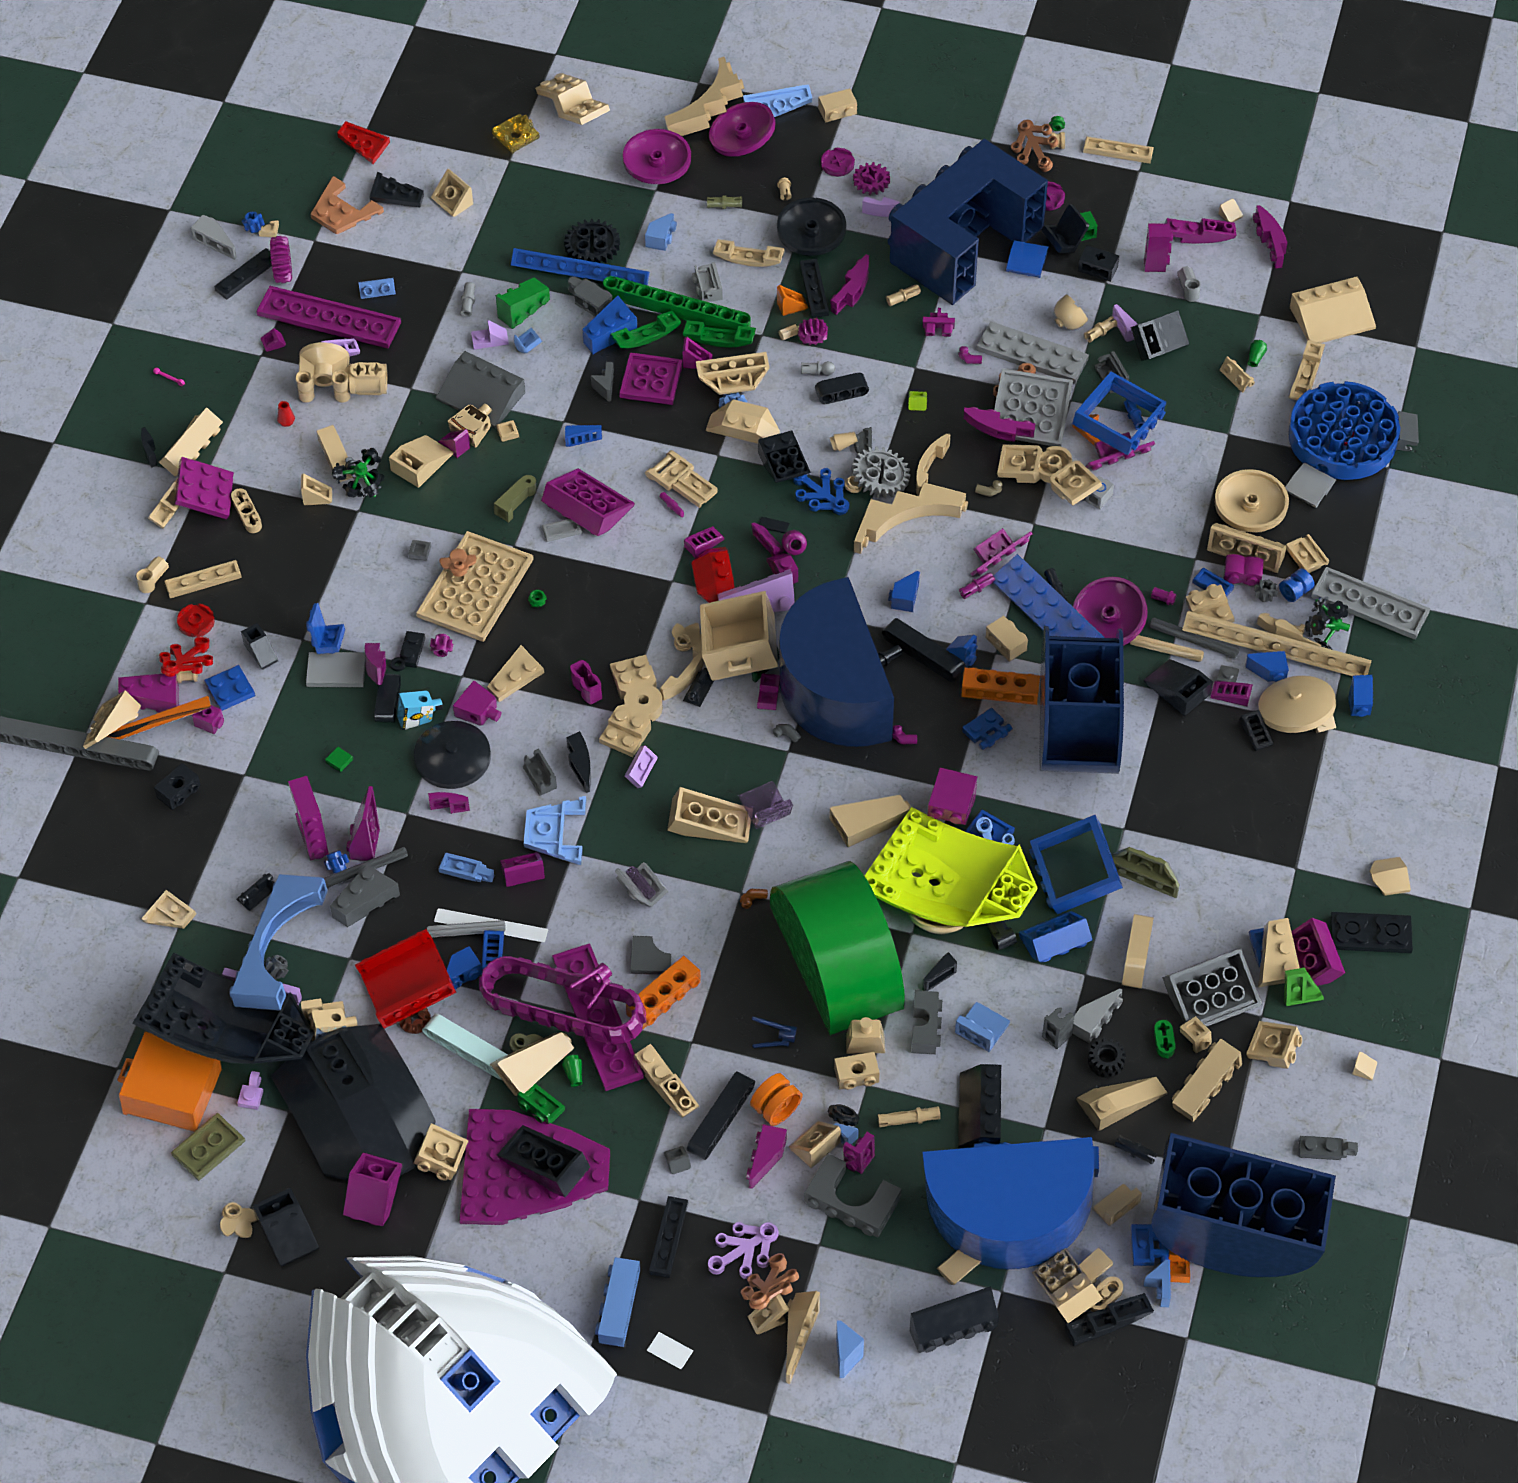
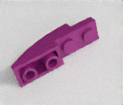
M1257 205L1256 212L1253 213V222L1257 224L1256 234L1260 236L1261 243H1266L1267 248H1270V260L1274 262L1275 268H1282L1287 248L1285 234L1276 219L1262 206Z
M1167 218L1165 224L1170 225L1173 237L1180 238V243H1216L1234 239L1237 236L1234 222L1202 218L1200 223Z
M866 254L862 259H859L855 266L847 271L845 275L846 284L830 300L832 313L837 315L846 304L853 307L861 297L868 280L869 255Z
M964 407L963 419L976 429L990 436L1015 442L1016 436L1034 438L1036 423L1014 421L1010 418L1000 419V412L993 409L980 410L976 407Z

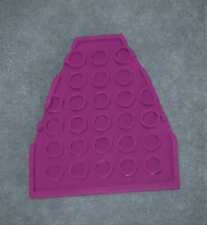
M469 1109L468 1143L465 1151L460 1224L504 1225L508 1224L509 1220L517 1218L522 1220L526 1219L528 1215L540 1213L541 1215L569 1207L574 1201L582 1198L585 1200L596 1193L600 1194L608 1190L609 1148L570 1129L551 1123L548 1125L546 1122L539 1123L533 1117L512 1110ZM522 1125L583 1152L590 1168L566 1197L548 1190L497 1156Z

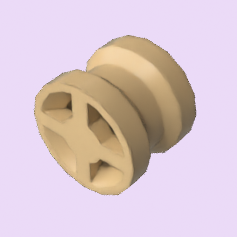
M1052 132L1050 136L1057 138L1058 145L1053 148L1050 147V149H1065V132H1060L1059 134Z

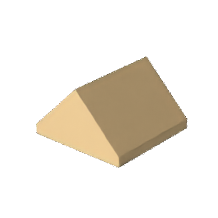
M447 169L431 198L451 216L455 217L473 205L472 188L454 172Z
M818 1121L792 1143L789 1148L810 1168H813L841 1143V1129L837 1125Z

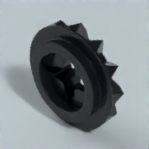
M841 1104L831 1105L827 1111L828 1116L833 1118V1121L846 1126H855L860 1119L853 1109Z

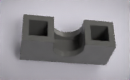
M915 990L913 1018H922L927 1021V1024L913 1026L911 1053L936 1055V1047H940L941 1035H937V1029H941L942 1017H938V1012H942L943 1000L939 999V992Z

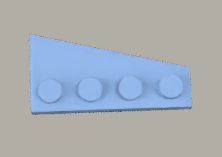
M809 84L743 96V102H759L768 106L774 117L811 103L813 99Z

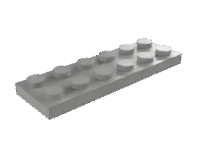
M991 321L981 337L976 350L1017 365L1030 363L1035 366L1038 372L1057 378L1073 380V384H1076L1089 359V354Z
M1329 567L1325 568L1311 594V598L1315 600L1328 596L1329 599L1325 604H1334L1336 601H1342L1343 605L1348 606V613L1412 639L1417 638L1430 612V608Z

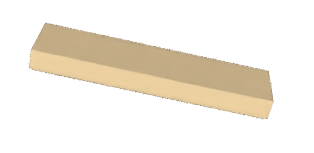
M1086 136L1083 153L1151 163L1154 147Z
M234 560L165 580V585L169 597L174 598L242 578L237 561Z

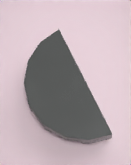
M872 427L864 428L863 431L856 434L858 442L854 443L855 451L860 454L863 449L866 451L869 447L872 449Z

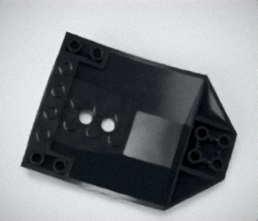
M174 952L132 1023L171 1044L228 1063L255 1064L302 1059L314 1035L313 1029L291 992L286 994L281 1010L235 1007L229 994L230 988L234 985L235 981L213 973ZM198 1024H203L207 1029H200Z
M381 1023L339 1028L310 1042L302 1059L287 1060L271 1075L273 1082L308 1142L324 1176L349 1180V1174L362 1153L402 1163L400 1175L416 1168L417 1165L414 1164V1160L430 1124L435 1125L436 1120L407 1065ZM338 1064H343L341 1068H334ZM345 1078H353V1082L348 1085L342 1083Z

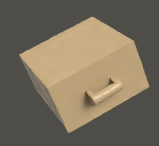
M766 591L700 605L701 654L712 681L778 667L775 616Z

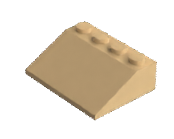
M1358 277L1292 293L1290 309L1307 341L1323 343L1376 329L1365 290Z

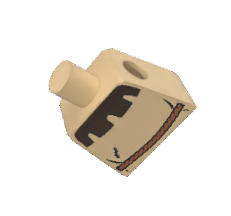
M485 403L479 409L473 405H467L448 420L450 431L467 429L469 442L476 448L491 427L488 414L492 409Z

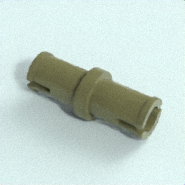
M723 195V197H707V208H742V196L727 197Z

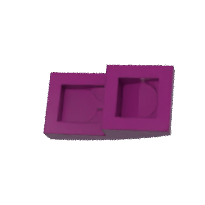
M762 673L757 709L776 710L780 675Z
M448 792L428 793L430 810L450 807L451 814L470 811L468 797Z

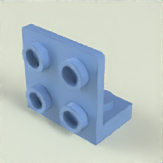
M976 1002L965 1017L961 1015L958 1017L955 1033L990 1052L1009 1026L1010 1020Z

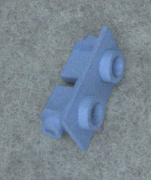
M393 278L358 282L361 299L396 294Z

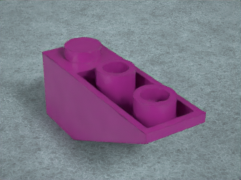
M763 1124L761 1132H757L755 1143L758 1144L757 1150L753 1149L751 1162H753L752 1168H748L746 1180H749V1188L753 1189L783 1157L787 1141V1129Z

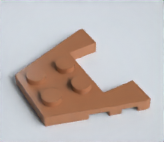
M333 176L314 207L311 219L333 233L339 234L356 226V223L362 220L367 221L371 219L372 215H380L384 212L383 207L372 200L361 210H358L337 197L346 186L344 182Z

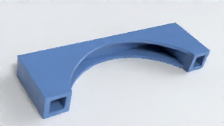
M279 874L277 881L273 884V891L270 897L267 898L266 908L261 913L260 922L255 927L254 937L249 942L247 954L242 959L240 971L236 973L235 983L230 988V998H232L235 1007L281 1010L286 992L282 982L276 981L265 969V952L274 934L287 921L309 908L323 904L328 892L323 877Z

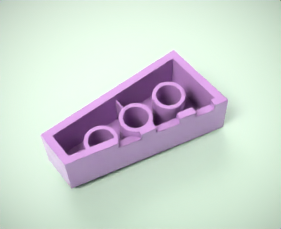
M791 569L768 576V578L759 581L756 580L745 586H739L719 593L718 601L766 591L773 612L788 611L795 603Z

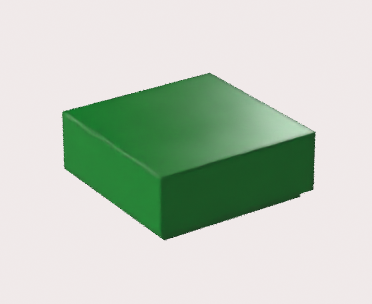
M337 747L325 760L328 765L341 773L353 760V756Z

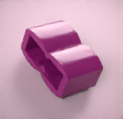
M1237 554L1226 555L1224 580L1231 584L1259 585L1260 580H1262L1264 560L1259 557H1244Z
M580 660L570 665L572 684L577 690L581 691L584 701L591 705L601 700V682L591 672L589 664L584 660Z

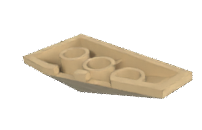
M123 691L103 703L94 716L93 720L95 723L90 726L92 731L87 735L83 747L87 749L127 722L134 721L139 715L137 712L141 705L127 691Z
M1157 1077L1095 1088L1077 1097L1076 1100L1098 1131L1167 1095V1091Z
M818 1291L796 1293L794 1299H790L787 1305L789 1310L787 1311L786 1383L788 1384L791 1383L820 1311V1292Z

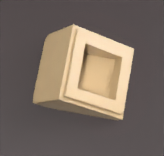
M1233 198L1219 207V215L1227 222H1235L1243 217Z
M1359 1051L1352 1075L1372 1080L1377 1061Z

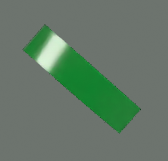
M671 310L658 315L655 322L631 331L624 328L611 333V337L619 348L639 347L664 337L681 324V321Z
M687 320L683 336L706 345L740 347L752 344L756 328L738 326L737 330L705 327L704 322Z

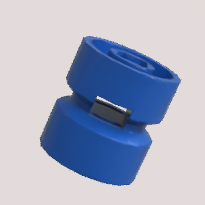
M1300 568L1291 574L1290 577L1279 583V590L1287 601L1295 602L1303 594L1313 589L1315 584L1309 572Z

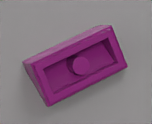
M752 523L753 535L772 556L785 551L764 526Z

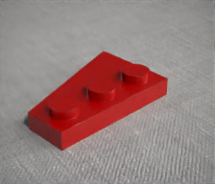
M347 121L344 122L337 132L338 138L373 165L390 143L389 137Z

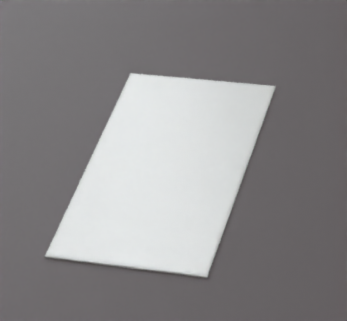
M658 1332L647 1349L648 1352L679 1369L683 1368L693 1352L690 1348Z

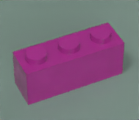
M1148 223L1144 253L1145 272H1166V265H1170V254L1168 253H1171L1172 245L1169 242L1173 241V231H1170L1169 224Z

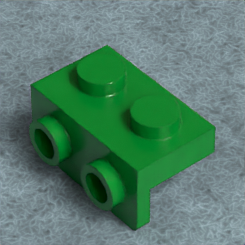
M536 1083L525 1093L520 1091L517 1094L520 1108L532 1113L539 1123L546 1122L548 1125L552 1124L565 1110L563 1104Z

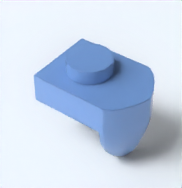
M532 327L519 337L514 335L515 347L521 353H528L542 342Z

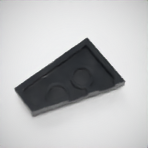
M380 172L376 174L370 193V201L419 208L424 197V190L407 183L401 184L396 182L395 178L384 177Z

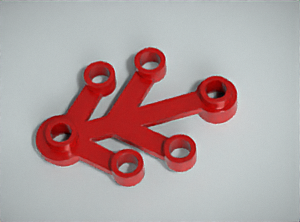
M203 636L195 638L194 647L184 655L181 652V645H170V653L161 652L159 654V661L163 663L161 673L168 677L175 676L180 671L190 670L194 674H200L203 672V665H213V656L211 655L194 657L198 653L208 651L210 647L209 638ZM171 655L175 656L176 661L171 660Z

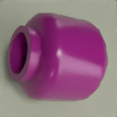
M797 530L787 531L781 540L783 549L790 555L803 553L807 546L805 536Z

